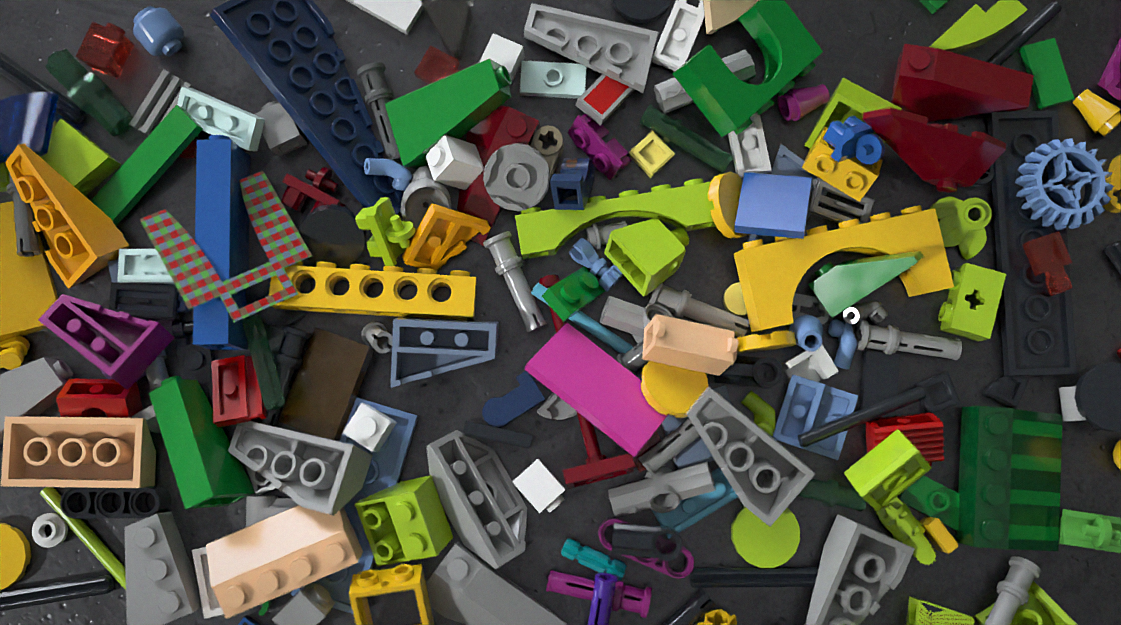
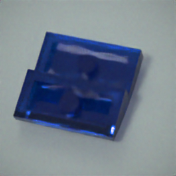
M34 92L0 100V163L7 161L15 148L23 143L40 157L47 154L59 97L58 94L54 92Z

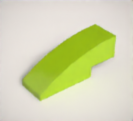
M999 0L986 13L975 4L930 47L963 54L1001 34L1028 9L1018 0Z

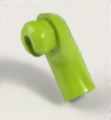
M750 390L741 401V404L754 413V423L773 436L776 427L775 409Z

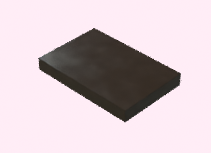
M315 327L302 359V366L300 365L278 421L316 437L339 442L375 349Z

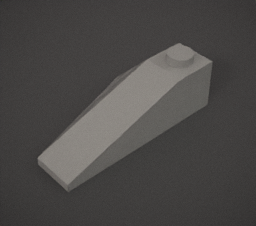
M709 386L686 412L742 504L770 527L815 475L803 461Z
M252 421L237 424L228 452L270 481V484L291 497L299 506L333 516L362 489L373 456L354 445Z
M837 514L823 548L805 625H860L869 613L874 615L879 609L880 605L878 602L889 588L894 590L901 582L915 548Z
M461 541L455 543L426 583L431 608L443 617L465 625H567L565 621L504 574L465 547Z

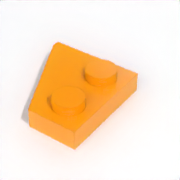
M432 203L412 237L410 246L403 253V261L406 265L417 268L437 270L446 264L450 257L458 255L467 248L465 242L479 232L482 235L488 233L490 226L486 220Z

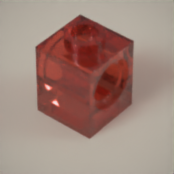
M92 21L76 57L88 67L118 79L134 44L124 36L126 31L108 22L106 26Z

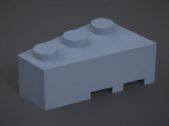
M409 317L393 319L391 387L495 359L498 355L499 322Z

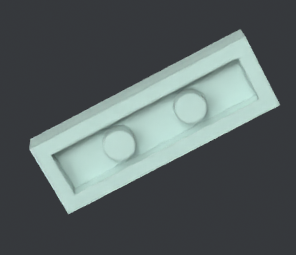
M181 87L177 105L182 107L203 128L202 131L211 135L228 136L239 147L248 151H257L265 122L264 118L193 88Z

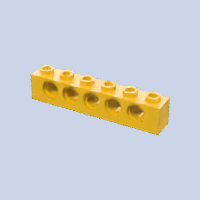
M300 261L284 268L298 294L271 306L274 309L474 321L477 280L476 277H470V272L461 270L450 271V275H438L437 270L429 268H418L417 273L403 272L404 268L396 266H384L383 271L370 270V266L363 264H351L350 269L337 268V264L330 262H317L316 267L303 266V262ZM277 276L271 277L269 296L284 290ZM308 278L315 279L316 285L313 291L306 294L301 293V283ZM341 280L349 282L350 287L346 294L341 296L334 295L333 289L337 282ZM375 282L383 284L384 289L380 296L376 298L367 296V288L370 284ZM408 284L415 285L418 291L414 298L404 300L400 297L402 287ZM444 286L449 288L451 296L448 300L438 302L433 299V293L438 287Z

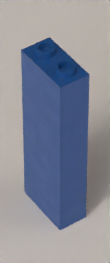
M211 135L209 140H197L195 242L203 251L221 281L224 282L249 271V215L242 196L239 180L250 176V156L230 137ZM246 289L231 295L238 309L247 306ZM220 296L194 307L193 345L215 351L248 350V317L234 323Z

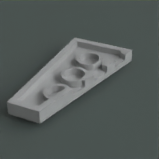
M531 4L524 28L525 38L644 93L657 39V31L539 4Z

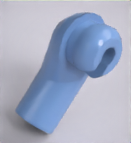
M366 158L364 171L366 175L390 176L394 178L392 186L396 190H406L410 180H412L410 170L394 160Z
M833 319L830 322L828 333L832 337H838L839 340L834 364L839 368L850 369L857 347V340L852 325L845 320Z

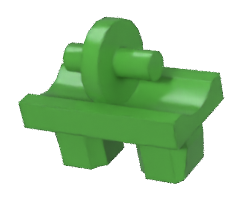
M1063 509L1059 522V543L1121 553V518Z

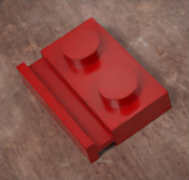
M256 352L253 356L248 357L241 355L211 361L213 423L217 427L249 422L253 418H267L264 360L260 352Z

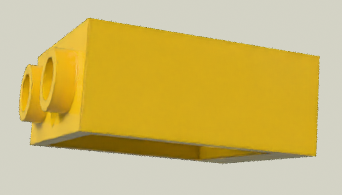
M401 564L390 569L377 571L368 569L358 574H353L349 598L356 625H373L367 596L410 589L415 590L422 624L417 625H435L422 564Z

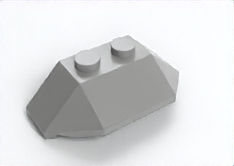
M458 430L427 446L429 475H432L442 507L464 546L495 569L524 552L527 506L512 483L495 450L475 439L464 436V433Z

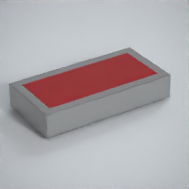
M602 74L577 99L575 106L601 126L635 89Z

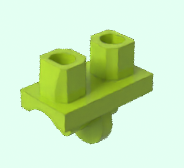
M381 197L374 206L363 208L355 218L359 229L371 230L373 234L367 241V249L370 256L381 257L385 266H395L397 264V257L410 246L409 238L415 233L413 223L401 221L400 216L395 214L389 197Z

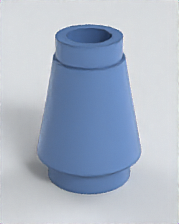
M811 315L797 317L789 328L790 331L794 332L796 345L807 351L818 350L822 345L823 336L821 322Z

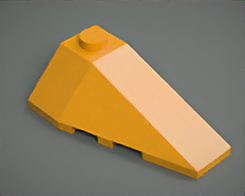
M25 143L19 144L5 162L22 201L30 203L36 219V221L32 222L35 231L43 232L50 247L49 250L45 251L49 262L68 289L75 287L106 267L109 261L116 260L119 257V249H126L129 244L109 216Z

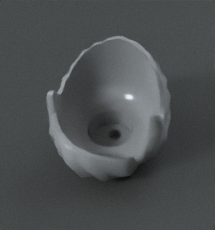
M427 166L419 167L412 174V180H410V184L404 191L401 200L400 214L404 221L413 223L415 232L432 203L452 209L450 194L447 188L442 183L433 180L430 168ZM427 202L428 207H423V203Z

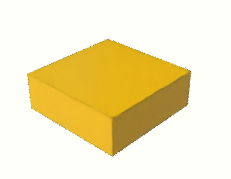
M925 516L920 520L926 529L924 534L937 551L949 554L958 547L957 541L939 518Z

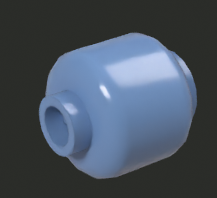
M149 6L135 16L133 20L135 24L133 34L149 54L153 56L164 54L172 56L182 47L180 41L183 38L184 30L167 9Z

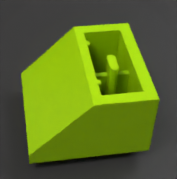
M432 475L399 482L355 503L377 566L437 556L453 539Z

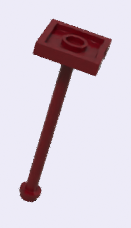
M557 274L539 279L540 284L546 288H550L561 281ZM550 307L557 333L567 323V320L563 322ZM577 412L588 459L585 460V465L563 470L567 488L572 489L633 473L635 464L632 455L628 453L606 459V455L601 454L594 424Z

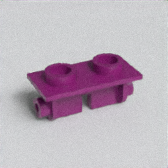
M586 114L582 117L578 115L567 134L578 148H581L589 158L593 159L595 167L604 173L609 180H612L620 168H625L631 162V159L628 157L629 152L615 138H612L607 143L603 141L610 133L603 124L600 126Z

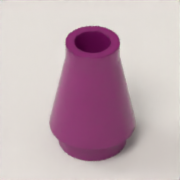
M824 84L813 87L788 90L778 97L780 114L787 121L791 119L798 121L819 106L829 102L828 89Z

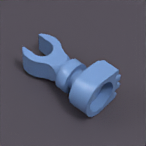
M580 238L573 245L574 248L569 251L574 261L587 268H591L590 273L601 277L598 282L606 292L623 276L617 266L613 265L609 268L606 265L607 261L603 257L599 259L593 246L586 239Z

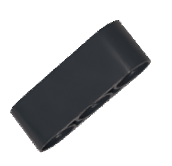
M148 486L144 488L74 487L65 491L60 500L62 512L70 518H148L158 513L167 512L171 505L170 493L161 486ZM149 493L154 496L156 502L153 510L148 509L145 503ZM81 494L85 495L87 499V505L84 510L80 508L78 503ZM115 494H118L121 498V506L118 510L112 505V498Z

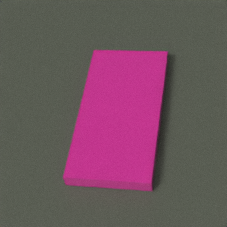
M568 322L538 351L525 367L528 373L634 457L667 418L666 415L657 412L647 402L641 390L642 380Z

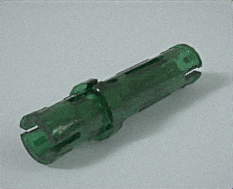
M651 104L648 106L639 121L640 124L663 136V141L667 143L673 142L720 171V173H724L734 155L727 153L707 139L691 131L681 124L682 121L676 118L674 120L654 108Z

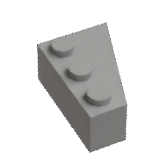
M172 511L158 513L126 526L127 625H164L202 609L198 582Z

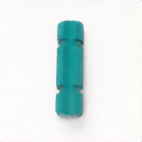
M571 538L565 541L561 550L562 556L571 560L575 558L579 564L599 573L606 572L617 577V581L623 578L627 568L624 562L615 558L611 560L609 555L585 545L582 547L580 542Z

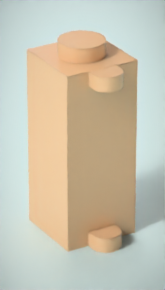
M656 314L644 328L642 359L720 376L736 360L738 339L734 338V331Z

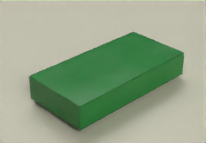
M1055 38L1025 45L1019 49L1027 74L1034 75L1032 91L1038 110L1069 103L1075 99Z

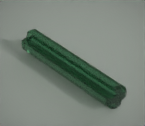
M250 315L242 323L266 410H277L285 405V400L265 326L260 315Z

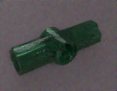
M65 48L55 51L47 58L48 62L45 68L68 90L66 94L84 112L91 114L110 135L116 137L117 135L124 134L132 127L129 124L133 119L131 113L112 95L113 91L95 73L88 71L69 50Z

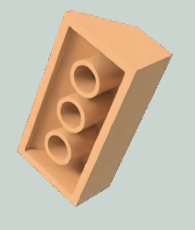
M5 416L1 486L144 488L155 485L156 450L145 418Z
M297 505L206 545L211 587L226 619L356 564L363 553L344 506L333 516Z

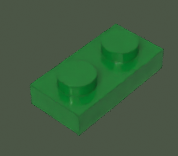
M584 266L548 288L542 295V298L564 322L600 298L605 290L599 285L596 276L590 273Z

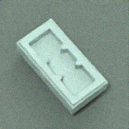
M522 61L520 96L578 99L585 92L586 66L582 64Z
M119 249V283L175 284L156 249Z

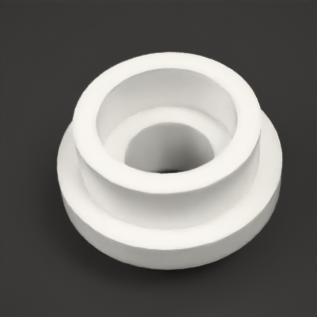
M47 513L39 516L32 526L34 541L46 548L61 544L68 533V525L56 513ZM47 524L52 527V534L49 537L45 534V526Z

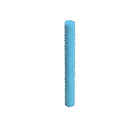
M538 282L531 291V294L548 305L542 298V295L548 288ZM582 311L569 318V320L619 353H626L634 347Z

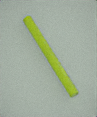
M45 487L40 492V495L63 518L71 530L126 590V568L81 518H70L62 512L60 507L62 496L55 488Z

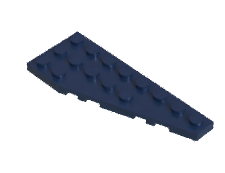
M230 0L213 8L210 17L362 207H372L381 197H389L395 214L399 215L403 195L401 190L393 188L392 182L394 178L385 175L365 174L364 163L366 158L384 159L382 155L384 149L380 140L376 141L371 129L373 123L355 80L350 79L344 64L346 60L342 49H338L333 38L335 34L334 29L313 0Z

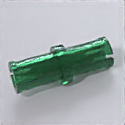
M812 478L797 495V497L821 501L827 507L838 505L862 512L866 506V501L854 488L838 485V481L831 479L825 482Z

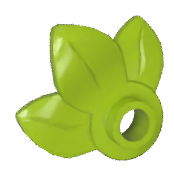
M945 197L936 201L930 209L935 208L937 218L940 219L939 226L944 247L958 245L960 253L966 260L977 255L987 241L985 227L990 222L992 216L989 204L980 198H969L962 201L955 197ZM972 208H977L980 211V217L976 221L971 220L968 216V212Z

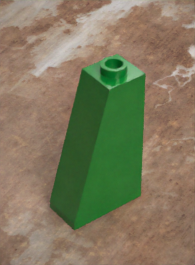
M489 58L385 103L403 166L416 170L419 167L426 166L428 164L426 155L444 135L460 139L510 99L512 95L509 85L512 82L506 67Z
M173 376L161 382L162 386L149 392L185 509L229 506L255 493L239 459L228 452L230 442L223 428L217 427L213 423V409L198 380L182 379L181 376Z

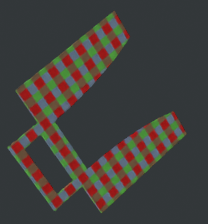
M263 171L243 178L239 182L252 226L270 262L224 282L221 281L197 243L168 211L164 209L140 219L188 309H192L220 296L235 323L298 294L284 268L307 259L312 254ZM273 276L278 277L284 290L238 309L231 296L232 294Z

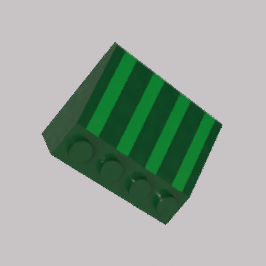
M990 406L962 407L958 490L959 531H957V543L995 549L1059 551L1062 415Z

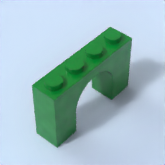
M759 0L738 18L764 55L765 75L760 85L748 84L738 79L710 44L696 53L673 73V76L721 137L732 131L738 135L753 123L750 117L755 112L757 115H760L774 104L771 98L776 94L781 96L795 85L792 79L797 75L801 78L816 66L813 60L823 52L785 0Z

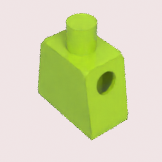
M63 119L57 122L38 154L84 196L90 193L121 165L77 128Z
M653 218L611 231L604 254L644 297L679 269L686 252L684 246L689 243V236L683 228L678 227L669 231L659 219Z

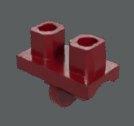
M327 167L321 168L318 173L311 169L306 172L305 178L313 182L312 186L288 173L282 181L288 186L281 202L298 212L302 209L307 197L316 200L311 212L321 205L335 204L346 207L338 199L324 193L325 189L335 193L339 186L338 183L331 180L332 170Z

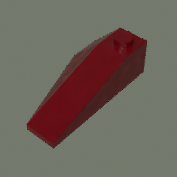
M904 44L898 59L891 103L902 108L901 110L928 117V123L952 118V120L961 119L964 116L982 113L988 115L991 112L1022 110L1029 107L1034 75L939 48Z
M500 106L467 132L466 142L476 145L485 169V165L492 153L502 146L512 143L530 145L534 134L540 128L539 120L511 107ZM483 170L466 190H459L457 211L488 222L490 226L488 233L482 235L479 232L470 239V241L484 247L483 243L488 239L503 207L494 203L489 196L483 181Z
M890 107L863 112V120L922 180L937 186L936 189L938 191L956 192L958 187L973 186L1006 150L1007 143L986 133L974 131L971 136L957 133V125L950 123L945 125L928 124V117Z

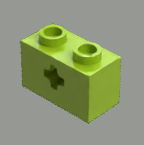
M965 263L951 271L954 287L948 288L950 290L948 299L940 308L938 320L942 322L940 331L979 342L991 338L1006 274Z

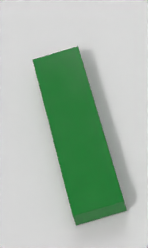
M176 105L96 194L91 202L109 216L115 225H118L203 128L182 107Z

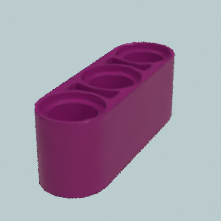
M609 517L603 520L598 529L602 545L612 551V542L607 541L604 537V531L609 525L614 523H632L616 517ZM661 536L655 542L657 549L664 553L672 551L676 546L675 542ZM683 546L681 552L684 553L686 562L679 570L669 568L668 561L658 558L622 555L678 579L688 576L694 567L692 554Z

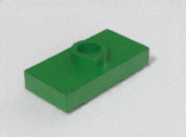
M923 475L898 495V498L913 510L927 517L939 518L944 526L956 532L959 531V493Z

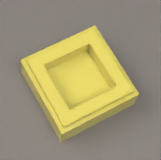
M652 131L629 152V156L652 178L675 156V153Z

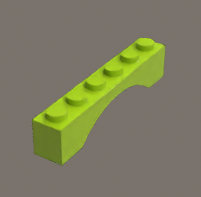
M693 179L684 182V186L671 188L670 184L658 185L651 188L652 192L639 194L638 190H629L619 193V198L607 200L606 196H594L588 199L584 210H555L554 208L541 211L540 207L522 210L520 215H515L522 258L527 260L555 255L567 241L580 231L592 226L594 223L613 218H655L675 228L681 227L686 232L716 227L710 211L714 209L713 201L708 199L710 182L704 183L703 179Z

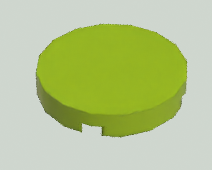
M743 506L731 525V540L736 552L746 562L759 568H775L785 564L796 553L800 543V526L795 515L788 508L783 511L770 527Z

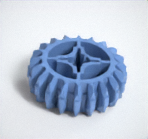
M1055 139L1049 142L1048 145L1041 144L1036 148L1035 152H1031L1026 156L1025 161L1027 163L1022 164L1018 169L1023 176L1017 178L1015 182L1023 186L1024 189L1017 192L1016 196L1025 197L1027 200L1021 209L1032 208L1034 210L1031 219L1036 220L1041 216L1043 217L1042 226L1048 227L1054 223L1055 230H1062L1066 226L1069 229H1076L1081 224L1091 223L1094 217L1101 215L1104 211L1102 206L1108 204L1111 200L1105 193L1111 191L1114 187L1105 182V179L1111 177L1113 172L1103 171L1102 166L1105 165L1107 160L1101 159L1097 161L1095 156L1098 149L1086 152V142L1074 145L1073 139H1066L1062 143L1059 139ZM1049 163L1050 169L1047 170L1048 180L1042 183L1043 170L1046 164ZM1058 182H1060V183H1061V182H1064L1066 185H1067V184L1074 183L1073 185H1071V186H1069V187H1068V186L1063 187L1062 184H1060V185H1054V184H1056V183H1058ZM1085 185L1084 199L1079 205L1078 200L1081 199L1080 190Z

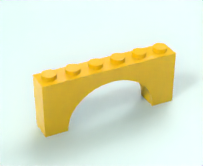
M921 205L902 209L901 216L892 218L890 212L870 216L871 222L859 224L858 219H852L838 223L839 229L831 231L827 230V225L806 230L807 236H804V239L775 237V243L765 245L762 239L743 243V249L734 253V259L751 332L794 323L792 305L798 283L815 262L830 253L851 251L876 257L921 251L924 257L898 275L907 290L908 296L912 297L953 288L954 284L936 209L922 211Z

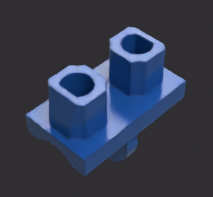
M856 116L848 117L844 123L839 120L833 121L823 137L826 142L835 147L831 157L837 162L856 156L864 164H873L880 161L885 152L883 140L874 134L875 131L866 122L861 121Z

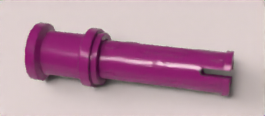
M550 570L546 587L547 592L551 591L592 601L593 591L567 586L566 584L594 589L595 580ZM618 580L615 586L612 611L618 612L619 609L640 613L642 618H646L652 587L647 586L645 589L624 585V581ZM624 597L633 598V599H637V600H640V601L630 600V599H626V598H624Z

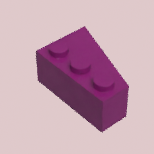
M64 294L38 319V321L127 390L174 339L158 322L142 320L121 311L115 312L105 309L101 305Z

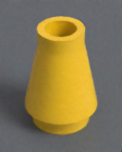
M1088 88L1072 102L1095 134L1099 132L1105 137L1121 123V108L1092 93Z

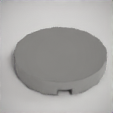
M512 143L504 145L492 153L485 165L483 181L494 203L507 210L522 211L542 201L549 189L551 175L548 163L540 151L527 144Z

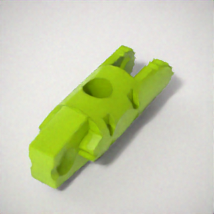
M896 497L881 510L876 511L880 522L892 533L895 540L915 548L912 555L917 558V561H920V564L929 565L936 561V551H934V548L931 547L932 545L924 536L926 529L913 516L910 508L904 501Z

